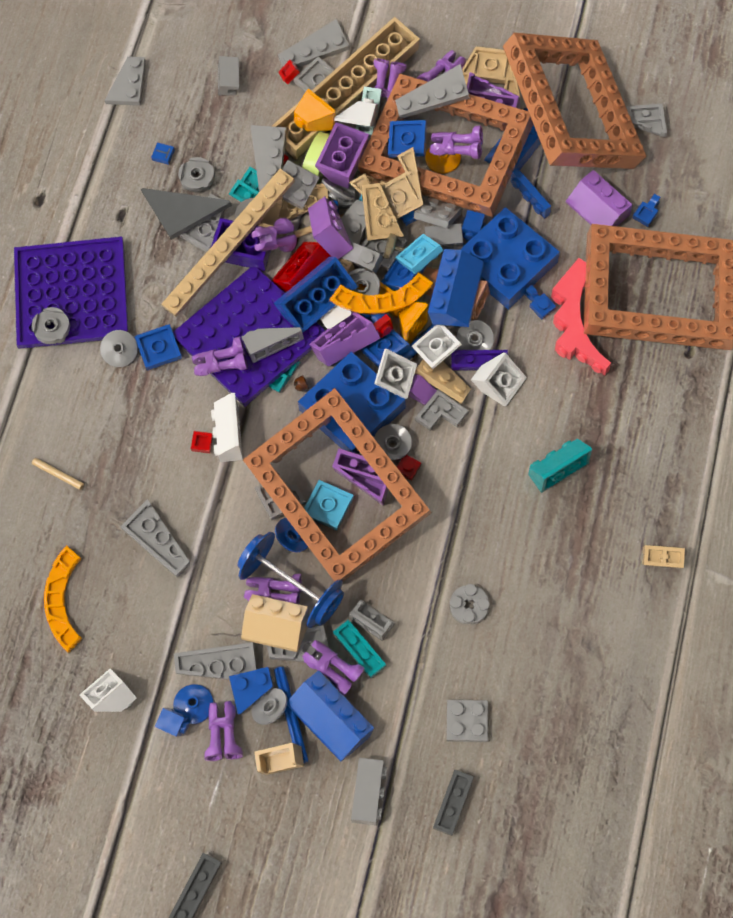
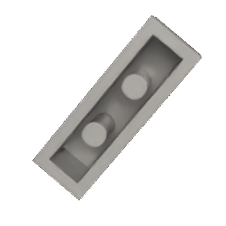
M359 758L351 817L352 823L377 826V820H381L382 808H379L380 799L384 800L385 787H381L382 779H386L387 767H384V760Z

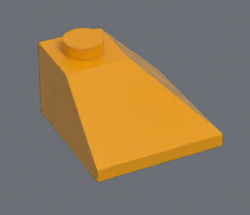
M308 89L294 111V122L299 128H304L306 131H331L335 125L336 110Z
M414 302L399 311L402 338L409 345L428 322V304Z

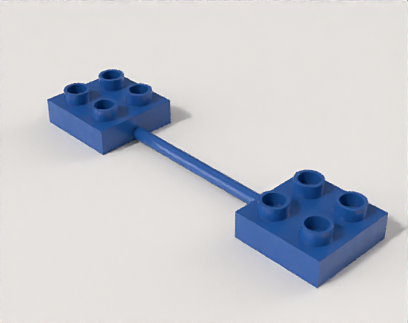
M506 207L460 249L484 262L480 280L488 282L490 295L508 310L527 292L526 289L529 286H534L558 263L560 251ZM431 324L418 338H416L410 344L411 349L406 351L401 356L408 360H411L417 354L412 345L416 343L421 337H423L428 331H430L435 325ZM350 352L298 401L299 411L303 413L335 388L374 438L380 428L389 425L406 408V401L404 398L374 384L377 374L353 352ZM331 415L330 423L326 426L323 425L319 429L342 450L358 454L359 450Z

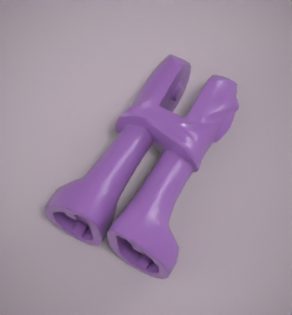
M451 50L436 62L434 68L420 74L417 79L429 82L436 78L443 70L447 72L459 64L463 68L466 59L460 56L452 64L456 57V52Z
M375 58L373 62L374 67L377 69L375 88L382 89L381 97H386L388 100L399 74L406 71L407 64L391 62L388 88L386 89L384 85L390 61Z
M474 126L470 134H456V132L432 133L431 140L434 144L430 145V153L439 156L462 154L471 156L473 159L481 158V145H483L482 126ZM454 143H465V144H471V145H469V146H459V145H455Z
M280 218L274 223V226L255 228L252 232V238L259 237L260 243L254 245L255 250L268 251L275 250L278 247L283 252L294 250L297 242L295 235L276 238L278 234L293 232L294 225L287 218Z
M240 336L233 339L232 346L217 351L214 349L192 356V362L196 365L194 367V374L196 376H206L226 369H248ZM235 357V358H233V359L226 360V361H221V362H218V361H217V360H219V359H225V358Z
M294 574L292 578L302 584V575ZM248 577L246 579L247 586L259 588L258 591H245L244 598L248 601L251 595L254 594L294 604L300 603L299 594L301 590L289 581H279L263 577ZM271 589H273V590L289 591V592H293V593H290V594L271 593Z
M314 640L311 645L318 652H321L323 656L318 661L313 655L305 652L302 655L304 663L312 669L319 670L333 682L336 689L344 696L352 686V683L331 669L329 664H333L353 682L361 675L364 667L360 664L350 665L325 644Z
M231 701L225 702V717L218 718L217 702L210 703L208 725L209 730H211L210 746L204 754V759L207 761H219L223 758L220 728H224L225 758L232 760L243 757L242 748L236 744L234 738L236 711Z

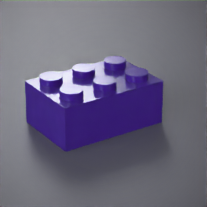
M220 218L212 245L234 222L233 220ZM254 228L225 263L249 268L252 266L265 271L271 250H255L254 245L259 244L260 239L259 237L252 238Z

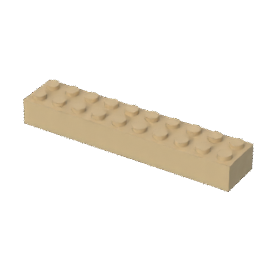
M394 17L318 84L312 92L336 110L337 116L356 102L362 101L364 86L375 88L377 82V69L373 63L375 58L390 61L386 78H388L391 62L404 63L418 51L420 38ZM299 102L272 125V127H286L285 151L295 160L309 149L314 138L320 132L306 131L295 124L294 111Z

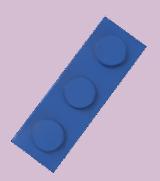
M518 168L515 169L511 177L513 187L519 189L523 198L533 205L535 212L545 219L550 215L551 205Z

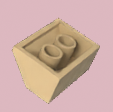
M252 594L245 609L241 639L298 652L308 628L307 621L310 616L308 606Z

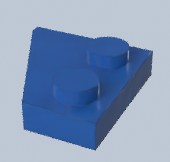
M269 667L229 676L238 714L243 713L273 687Z

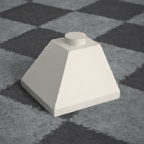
M363 98V101L356 102L337 115L335 121L374 126L378 104L374 103V99Z
M435 325L414 343L412 347L434 369L462 344L444 325Z
M384 349L374 384L407 399L417 364L388 349Z
M502 353L481 365L471 381L482 393L501 405L507 406L527 377L506 353Z
M111 669L106 671L80 694L81 698L94 712H122L137 699L126 684Z

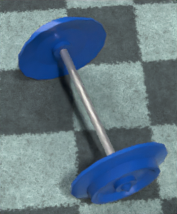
M268 532L264 536L262 534L257 535L246 546L238 560L237 566L240 569L239 579L245 580L257 570L261 563L265 564L317 601L308 617L307 627L312 628L316 624L320 626L325 624L337 610L343 599L344 592L341 590L342 580L335 581L320 598L265 559L274 543V532Z

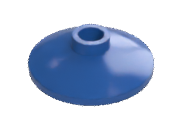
M287 518L281 519L276 524L275 535L284 548L292 552H303L308 548Z
M191 684L179 690L174 698L173 707L174 711L189 717V724H198L209 717V706L214 701L208 689L201 685ZM192 699L196 700V704L193 706L189 705Z

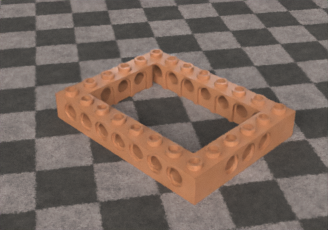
M515 32L503 45V48L550 166L634 169L646 157L598 40ZM540 62L542 64L556 63V65L570 64V66L579 64L581 74L587 83V89L590 90L593 103L597 107L599 118L602 119L605 132L610 140L570 138Z
M399 74L358 164L361 174L366 173V175L379 181L389 182L405 173L400 161L388 158L390 121L404 120V118L400 119L395 100L422 86L427 81ZM469 94V99L436 108L435 111H444L450 113L451 116L457 115L467 118L468 121L474 120L484 123L485 126H494L504 131L482 184L477 186L417 167L421 193L424 196L493 217L531 131L533 122L529 111Z
M591 224L587 233L584 334L732 350L733 240ZM609 251L613 254L618 252L627 253L630 256L636 254L648 256V258L653 256L666 258V260L679 259L684 260V262L697 261L702 262V264H716L713 269V275H715V286L713 287L715 292V302L713 304L715 319L713 321L609 310Z
M335 388L243 459L244 463L334 581H345L432 513ZM331 415L402 506L341 555L338 554L337 549L328 541L326 535L314 522L315 520L306 512L302 503L293 495L292 490L284 483L280 474L270 464L280 462L283 456L292 449H297V445L306 438H311L315 431L323 425H328L331 421Z

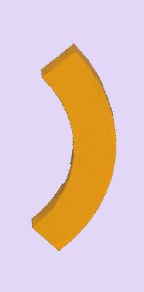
M418 272L409 283L391 293L363 295L340 285L329 301L355 313L386 314L413 304L434 283Z
M66 545L54 561L49 577H47L44 591V608L54 637L69 653L82 638L69 622L65 608V592L74 568L82 559Z

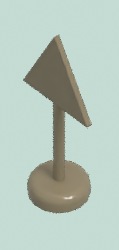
M389 234L383 254L385 259H390L394 250L402 252L405 249L395 246L397 239L395 234ZM438 255L437 258L431 260V269H439L442 256Z

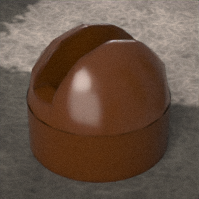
M304 375L295 379L294 386L297 391L301 392L309 389Z

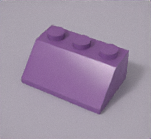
M336 122L315 167L332 183L349 188V182L353 180L360 159L369 142V134Z
M594 170L580 180L566 200V203L590 225L618 226L630 216L632 204Z

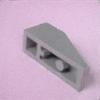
M351 242L353 249L341 258L352 262L354 266L376 274L384 259L382 255Z
M300 327L257 329L249 331L241 337L253 363L304 339Z

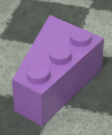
M471 72L469 73L467 83L469 94L520 109L519 96L501 87H497Z
M324 196L308 208L313 237L332 257L340 259L351 251L353 246L338 214L337 205Z
M351 311L349 317L334 327L327 329L309 345L317 359L329 367L345 358L350 352L354 353L380 339V336L371 321Z
M338 448L332 466L335 472L378 503L384 505L389 489L362 455Z

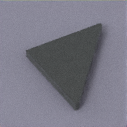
M146 188L141 189L171 240L232 206L230 200Z

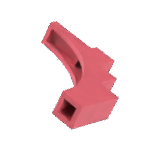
M578 258L552 289L551 298L558 305L562 304V307L554 315L553 324L558 330L565 331L556 341L555 350L558 355L569 360L575 355L579 361L586 362L595 372L602 373L605 376L610 369L611 362L598 352L590 342L587 334H584L580 315V299L585 288L586 262Z

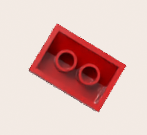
M303 242L271 281L278 288L287 292L323 261L332 256L318 242Z

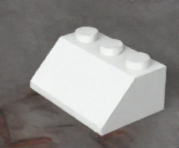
M230 393L214 402V410H211L212 421L216 423V427H213V438H217V445H214V454L219 457L220 462L243 460L239 407L235 393Z

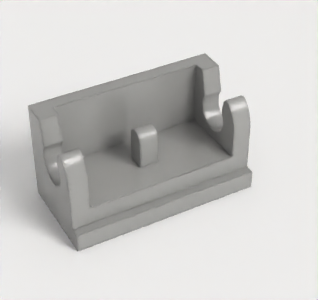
M219 56L218 96L236 95L234 90H239V57Z
M451 224L448 228L441 226L425 227L424 234L440 244V246L463 244L461 224Z
M362 600L357 603L349 614L350 620L381 641L384 640L395 624L391 619L389 620Z

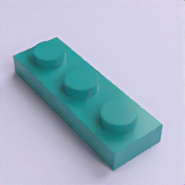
M349 620L333 631L335 637L356 662L364 667V671L370 678L386 667V663Z

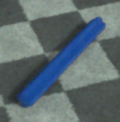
M277 667L274 669L278 689H281L286 694L288 701L292 695L284 667ZM286 706L284 712L292 743L301 746L303 762L306 763L308 762V757L297 715Z

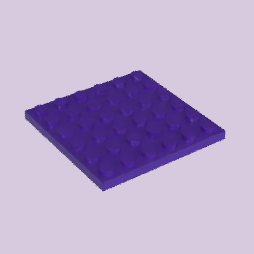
M122 236L14 247L16 341L18 349L100 341L108 333L115 330L128 332L124 240ZM50 307L61 309L70 322V331L65 337L64 342L45 344L37 340L32 330V321L37 313L39 315L43 312V309ZM53 322L50 325H47L49 329H53L55 327Z
M251 266L173 331L175 340L193 356L214 349L217 351L232 346L235 337H242L249 331L266 328L295 327L283 317L273 304L285 293L257 267ZM315 322L302 333L303 340L255 363L252 362L244 347L248 366L247 370L226 369L221 370V372L211 373V375L229 393H235L236 399L246 407L281 377L283 373L312 350L309 344L325 332V330ZM235 357L225 358V359H219V360H217V361H218V362L226 361V360L233 359V358H235Z

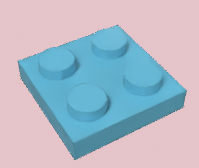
M422 234L395 258L400 264L416 274L423 270L431 260L437 258L443 249L440 244Z
M318 480L304 509L315 521L338 530L354 495Z

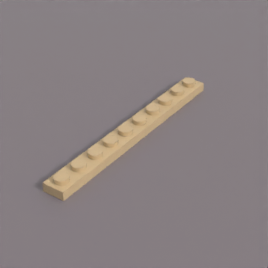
M279 169L162 302V307L177 317L295 182L294 178L282 169Z

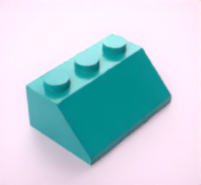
M579 439L569 440L558 451L553 450L548 453L542 461L537 460L530 465L528 475L542 493L589 464L592 448Z

